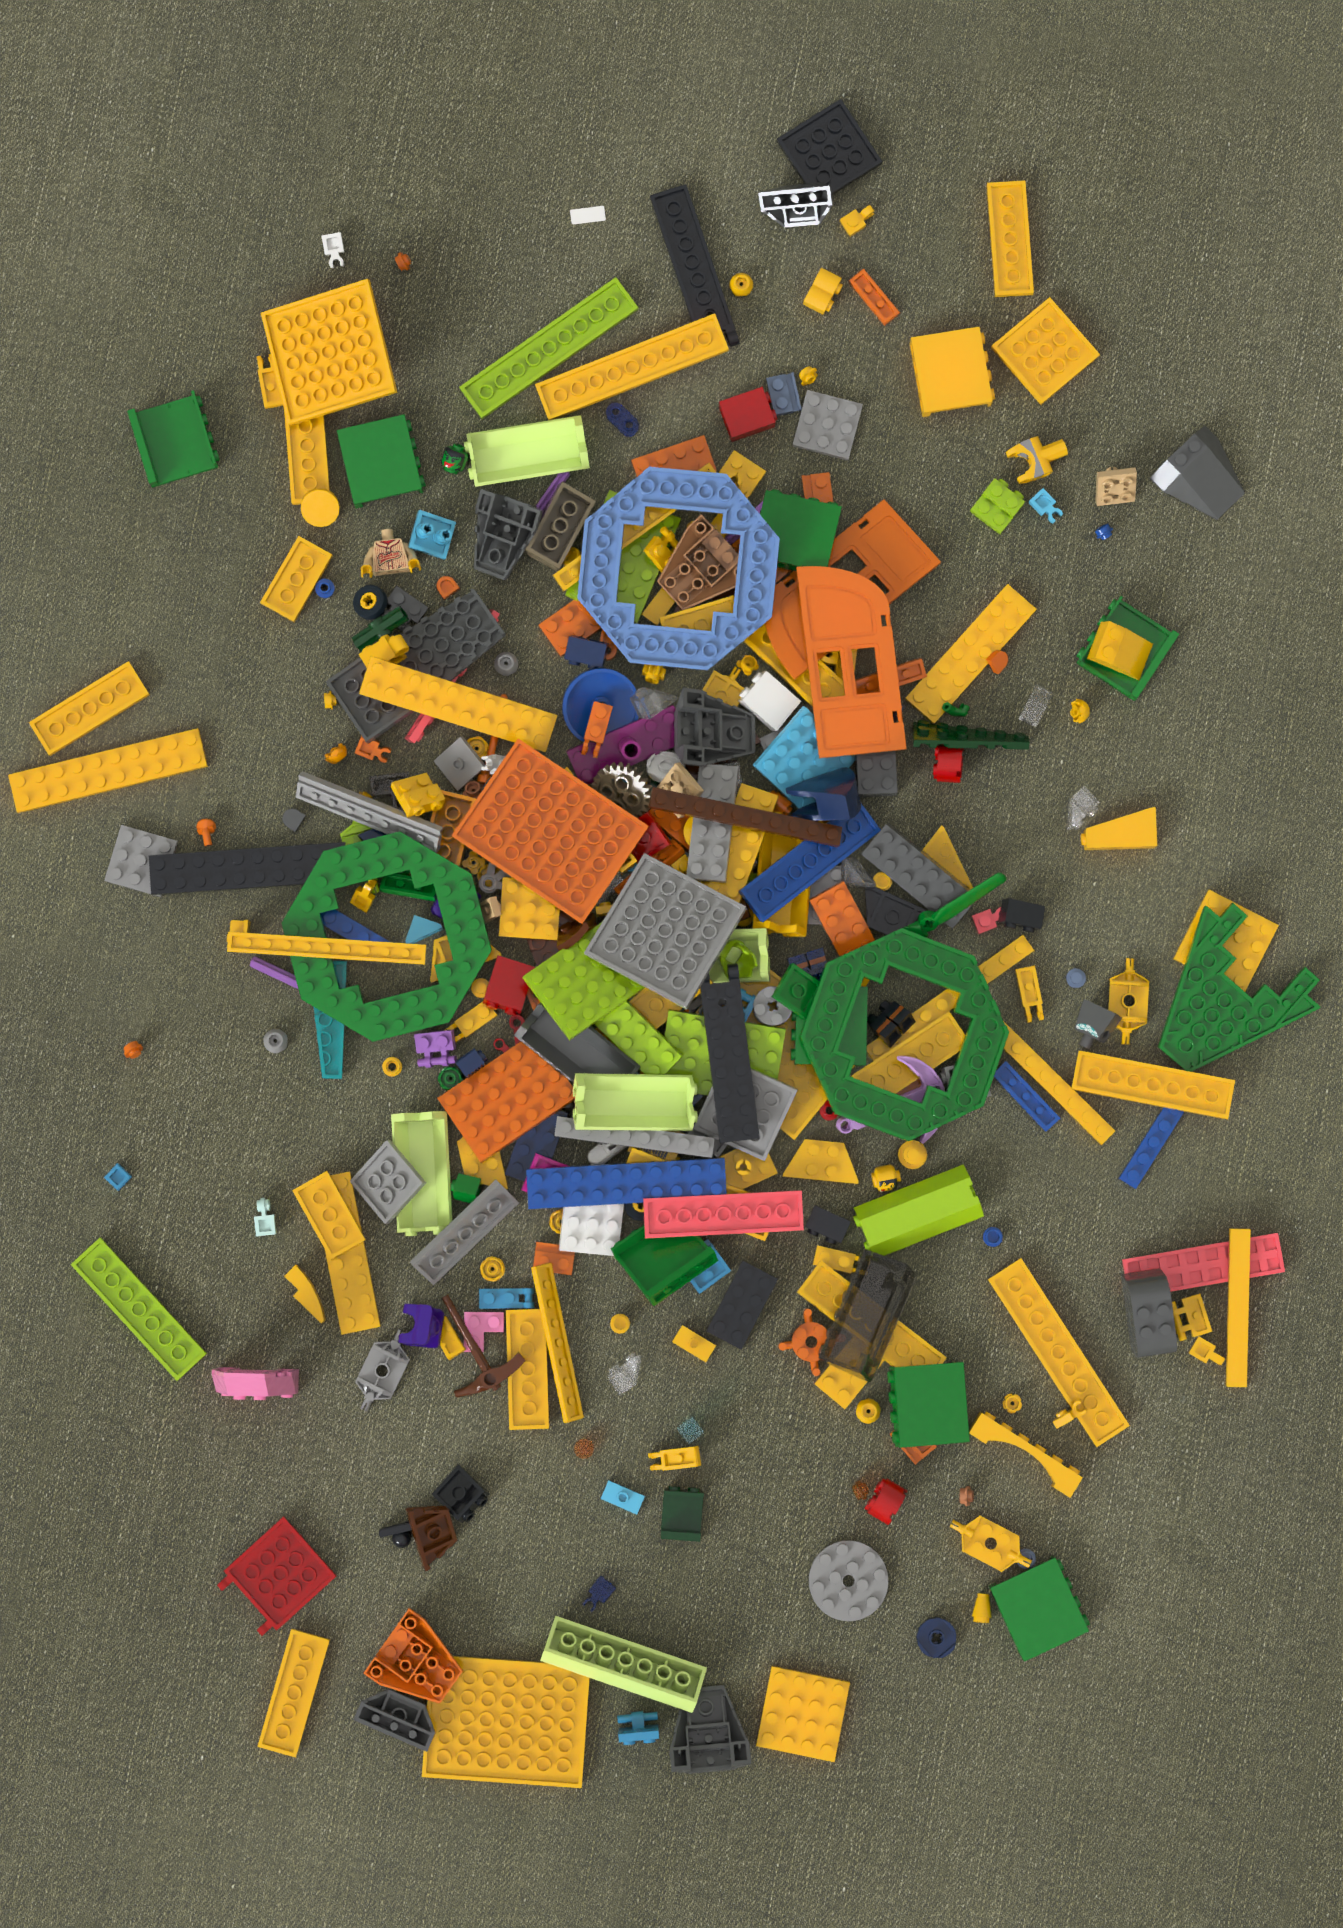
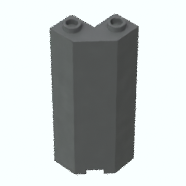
M541 1002L514 1034L516 1038L573 1084L575 1073L637 1074L636 1072L641 1067L591 1026L569 1040Z

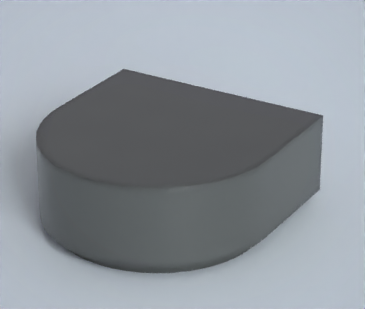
M288 809L284 812L282 820L286 827L297 832L306 815L296 809Z

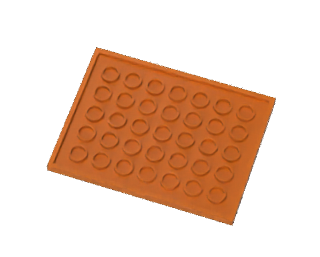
M518 738L451 836L583 924L649 826Z

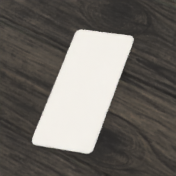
M604 206L570 210L573 225L606 220Z

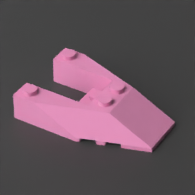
M233 1367L212 1369L216 1392L221 1393V1396H233V1399L245 1400L246 1396H254V1400H266V1396L281 1395L283 1398H293V1394L298 1393L299 1369L242 1370Z

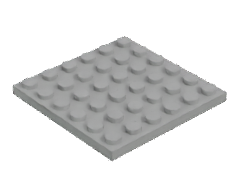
M644 853L584 951V954L687 1010L747 908Z

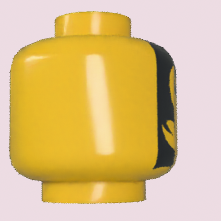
M893 1165L876 1167L874 1172L871 1173L873 1187L877 1188L880 1192L894 1190L898 1186L897 1182H901L900 1172L895 1170Z

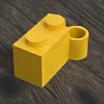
M387 634L382 636L375 644L366 646L359 653V656L366 668L370 656L398 664L408 658L405 653L409 651V646L402 635L390 637Z

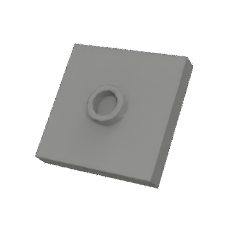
M463 736L459 737L434 760L435 764L457 791H460L468 782L475 778L482 771L481 767H486L485 763Z

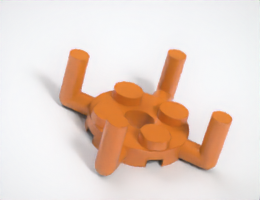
M806 1308L803 1311L805 1323L801 1324L794 1331L791 1341L780 1342L778 1348L782 1351L793 1348V1351L799 1358L810 1362L812 1374L819 1376L818 1361L828 1354L831 1343L844 1342L846 1337L843 1334L830 1335L824 1326L812 1322V1311ZM809 1336H814L817 1339L815 1347L810 1348L806 1345V1339Z

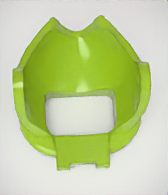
M740 940L727 942L719 955L725 976L728 978L727 964H733L727 961L726 957L732 947H736L742 951L736 961L739 978L752 977L753 968L758 967L755 955Z

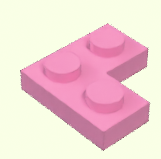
M464 1312L465 1325L481 1351L484 1352V1332H504V1312ZM464 1339V1347L466 1348L464 1352H471Z

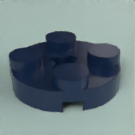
M940 1617L925 1620L919 1626L916 1633L917 1644L920 1650L929 1657H946L955 1648L956 1631L950 1622ZM933 1633H941V1641L939 1643L931 1641Z

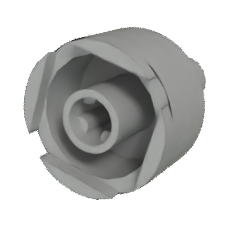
M776 986L762 989L754 999L753 1013L758 1022L763 1025L780 1026L789 1019L792 1013L791 1010L771 997L777 988ZM775 1002L778 1010L774 1009L771 1012L767 1004Z

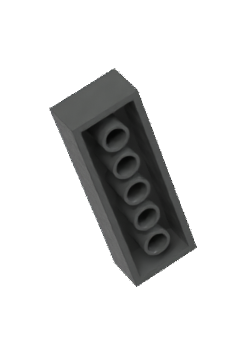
M889 822L885 824L861 854L933 912H936L944 905L970 890ZM971 906L945 923L953 929Z

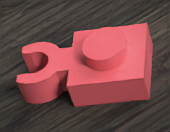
M1001 907L993 914L988 909L971 916L978 935L997 928L996 921H999Z

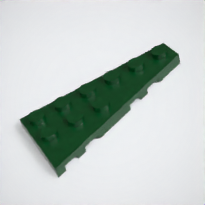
M925 720L913 721L912 726L913 747L927 744L930 748H937L940 744H944L948 748L978 749V745L987 746V749H995L998 745H1002L1005 749L1029 750V736L1020 732L1008 734L1003 730L992 732L980 727L968 729L964 725L953 727L946 723L929 724Z

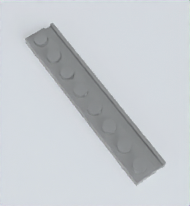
M302 771L299 774L296 798L386 834L401 831L436 853L439 851L442 826L417 816L407 818L404 811Z

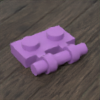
M454 1029L414 1034L416 1052L424 1053L425 1056L424 1059L417 1060L419 1067L432 1068L433 1065L449 1066L457 1061L456 1055L450 1056L449 1050L456 1049ZM441 1051V1057L433 1058L432 1052Z

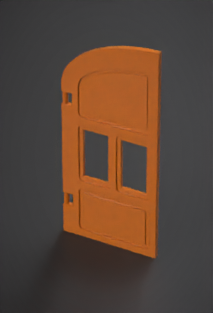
M882 500L861 519L853 523L834 539L828 567L834 565L852 550L866 565L857 574L867 579L875 575L889 590L885 595L888 603L891 604L940 565L941 561L885 500ZM867 521L868 524L862 529H860L859 526L863 522ZM793 571L784 580L775 585L772 618L765 623L768 638L777 657L794 680L808 670L797 571ZM793 579L795 582L787 588L785 584ZM829 652L817 653V660H821Z
M822 566L796 567L819 759L906 750L890 607L886 595L869 579L847 570ZM881 616H885L886 626H882ZM874 648L880 692L857 694L852 650ZM840 651L845 696L822 698L817 653ZM893 712H897V723L893 721Z

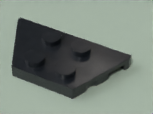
M866 883L867 926L884 935H888L916 922L919 914L928 911Z

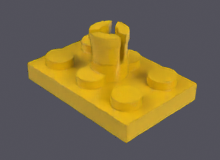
M734 450L719 473L727 474L745 497L749 499L766 474V471Z
M739 1149L718 1157L725 1158L726 1183L740 1189H745L778 1174L769 1153L765 1161Z

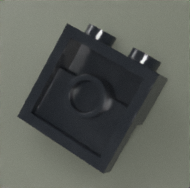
M459 1464L432 1493L443 1506L448 1508L450 1514L461 1523L470 1521L475 1515L474 1510L478 1506H484L488 1501L487 1496L490 1494Z

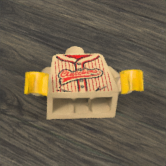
M393 529L381 530L382 540L375 541L374 546L370 547L366 554L363 566L361 567V577L365 573H369L370 578L373 577V574L374 576L406 572L413 573V568L418 567L420 571L421 566L415 551L408 548V543L402 542L401 538L394 539Z

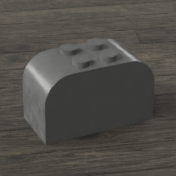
M1160 1268L1121 1274L1132 1353L1136 1358L1177 1352L1172 1299L1166 1275Z

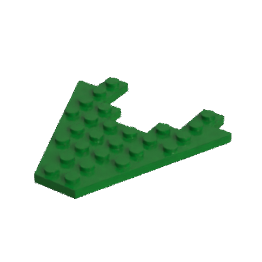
M1231 903L1220 917L1208 906H1204L1158 1044V1048L1184 1071L1192 1072L1320 1008L1308 996V993L1320 979L1306 967L1300 970L1279 996L1266 984H1263L1251 998L1224 974L1237 958L1222 945L1248 917L1234 903Z

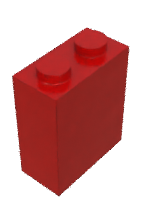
M763 387L719 401L718 407L731 442L775 427V421L778 420L774 409L771 410L769 403H771L768 391L764 392Z
M497 955L483 1004H486V1007L489 1009H503L506 1014L512 1016L520 1015L529 988L523 980V976L535 967Z

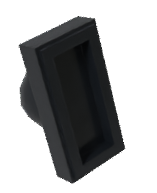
M408 1521L381 1528L379 1535L380 1538L392 1535L393 1544L398 1548H405L411 1543L412 1539L409 1531L412 1529Z

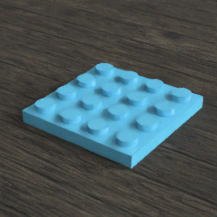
M802 706L754 762L753 766L799 809L816 802L815 798L797 797L787 794V787L840 768H849L856 760V755L819 759L814 714L805 706Z

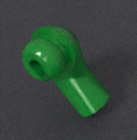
M946 702L943 704L942 709L951 716L965 717L968 715L967 712L970 707L961 703L959 708Z

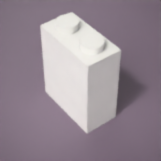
M758 672L751 681L753 683L749 688L745 687L739 694L741 698L738 702L774 732L782 726L800 704L801 700L769 672Z

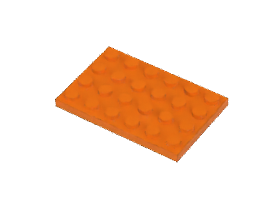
M519 1042L437 1099L480 1163H483L574 1101L575 1097H573V1086L565 1076L523 1042Z

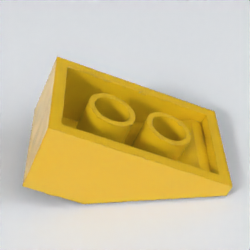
M1110 621L1100 623L1087 659L1140 680L1153 643L1127 628Z

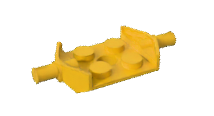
M1126 958L1125 972L1109 979L1108 1010L1122 1017L1116 1028L1122 1033L1121 1044L1130 1045V1033H1132V1030L1147 1024L1149 980L1135 972L1133 958ZM1127 995L1132 996L1134 999V1004L1130 1007L1124 1004V998Z
M978 1516L967 1525H963L953 1519V1524L950 1527L962 1534V1552L992 1566L1000 1572L1015 1562L1029 1568L1032 1560L1022 1556L1020 1553L1019 1535L982 1516ZM987 1538H994L996 1540L997 1546L994 1549L986 1547L985 1541Z

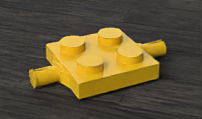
M734 666L729 676L722 675L714 670L702 690L707 692L709 696L722 699L728 705L738 707L740 704L738 700L741 698L739 694L744 689L736 681L741 670L739 668L737 670V667Z

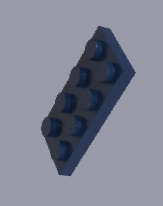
M559 1110L519 1137L505 1175L525 1181L527 1176L526 1169L530 1168L535 1153L552 1159L560 1137L554 1136L557 1116L567 1117L568 1113Z

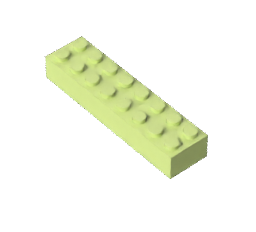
M558 1616L554 1618L540 1660L691 1713L697 1704L707 1667Z

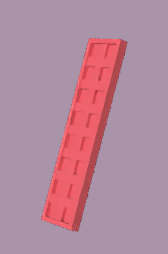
M1278 1233L1250 1237L1249 1278L1285 1272ZM1229 1241L1122 1259L1124 1274L1160 1268L1167 1277L1170 1292L1228 1282Z

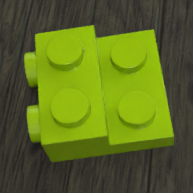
M994 478L970 512L998 534H1001L1023 507L1025 501L1023 500L1024 496L1019 491L1015 490L1012 492L1007 488L1009 485L1006 481Z

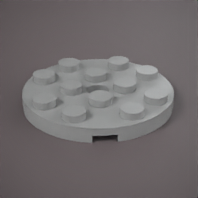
M842 1540L826 1546L813 1560L809 1573V1589L814 1602L825 1614L841 1621H857L868 1617L880 1607L888 1590V1573L883 1560L873 1548L858 1541ZM846 1575L853 1576L854 1583L852 1586L843 1584V1578Z

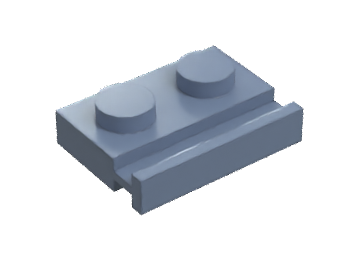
M794 372L766 378L772 409L775 410L777 416L802 411Z

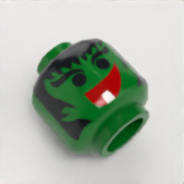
M454 443L453 446H447L444 449L441 464L444 466L443 469L445 471L458 474V472H462L465 469L469 455L465 452L464 446Z

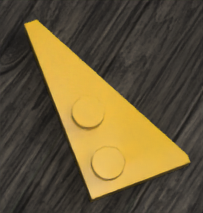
M941 825L923 848V851L969 889H972L973 886L944 826Z

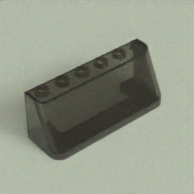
M865 1249L858 1258L856 1271L850 1277V1285L842 1295L841 1306L834 1314L835 1320L827 1330V1338L819 1349L818 1358L862 1380L871 1382L875 1377L914 1285L915 1273L906 1263Z

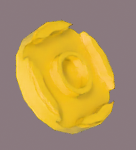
M312 489L302 499V516L313 526H329L339 515L340 506L338 498L327 489Z

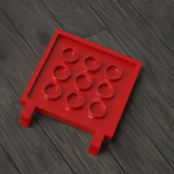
M284 1516L224 1570L227 1576L217 1586L223 1591L232 1582L235 1583L267 1620L257 1629L258 1633L263 1636L272 1626L277 1631L337 1575Z

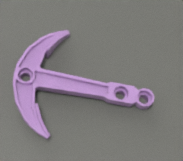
M897 1056V1060L906 1064L919 1077L922 1084L920 1087L900 1096L921 1103L928 1085L945 1091L941 1079L933 1068L920 1059L911 1056ZM840 1117L836 1122L837 1129L844 1134L850 1133L853 1129L858 1130L866 1127L844 1117ZM846 1121L845 1126L841 1127V1123ZM938 1128L921 1135L919 1141L924 1144Z

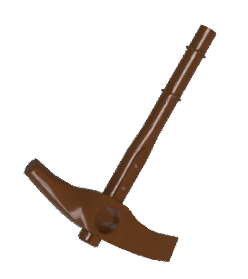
M448 1294L441 1299L482 1371L475 1381L463 1388L454 1390L455 1396L457 1398L486 1391L490 1388L493 1391L498 1390L501 1387L500 1383L519 1369L526 1360L518 1352L508 1362L490 1367Z

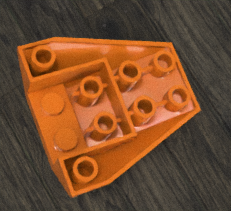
M409 1608L364 1671V1674L381 1686L440 1704L463 1672V1669L427 1620Z

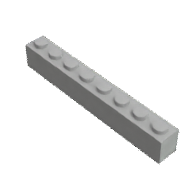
M557 1116L554 1135L555 1137L712 1158L715 1138L656 1130H575L573 1118Z

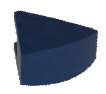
M847 767L810 778L786 788L787 794L797 797H813L816 802L801 807L792 813L791 816L813 821L850 820L861 810L855 773Z

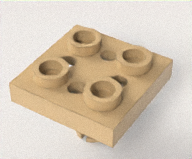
M1109 467L1106 471L1097 472L1096 505L1103 506L1135 502L1136 468L1117 469L1113 467V470H1111V467Z
M680 762L674 764L657 786L660 789L698 797L704 791ZM675 814L678 818H682V817L685 816V815Z

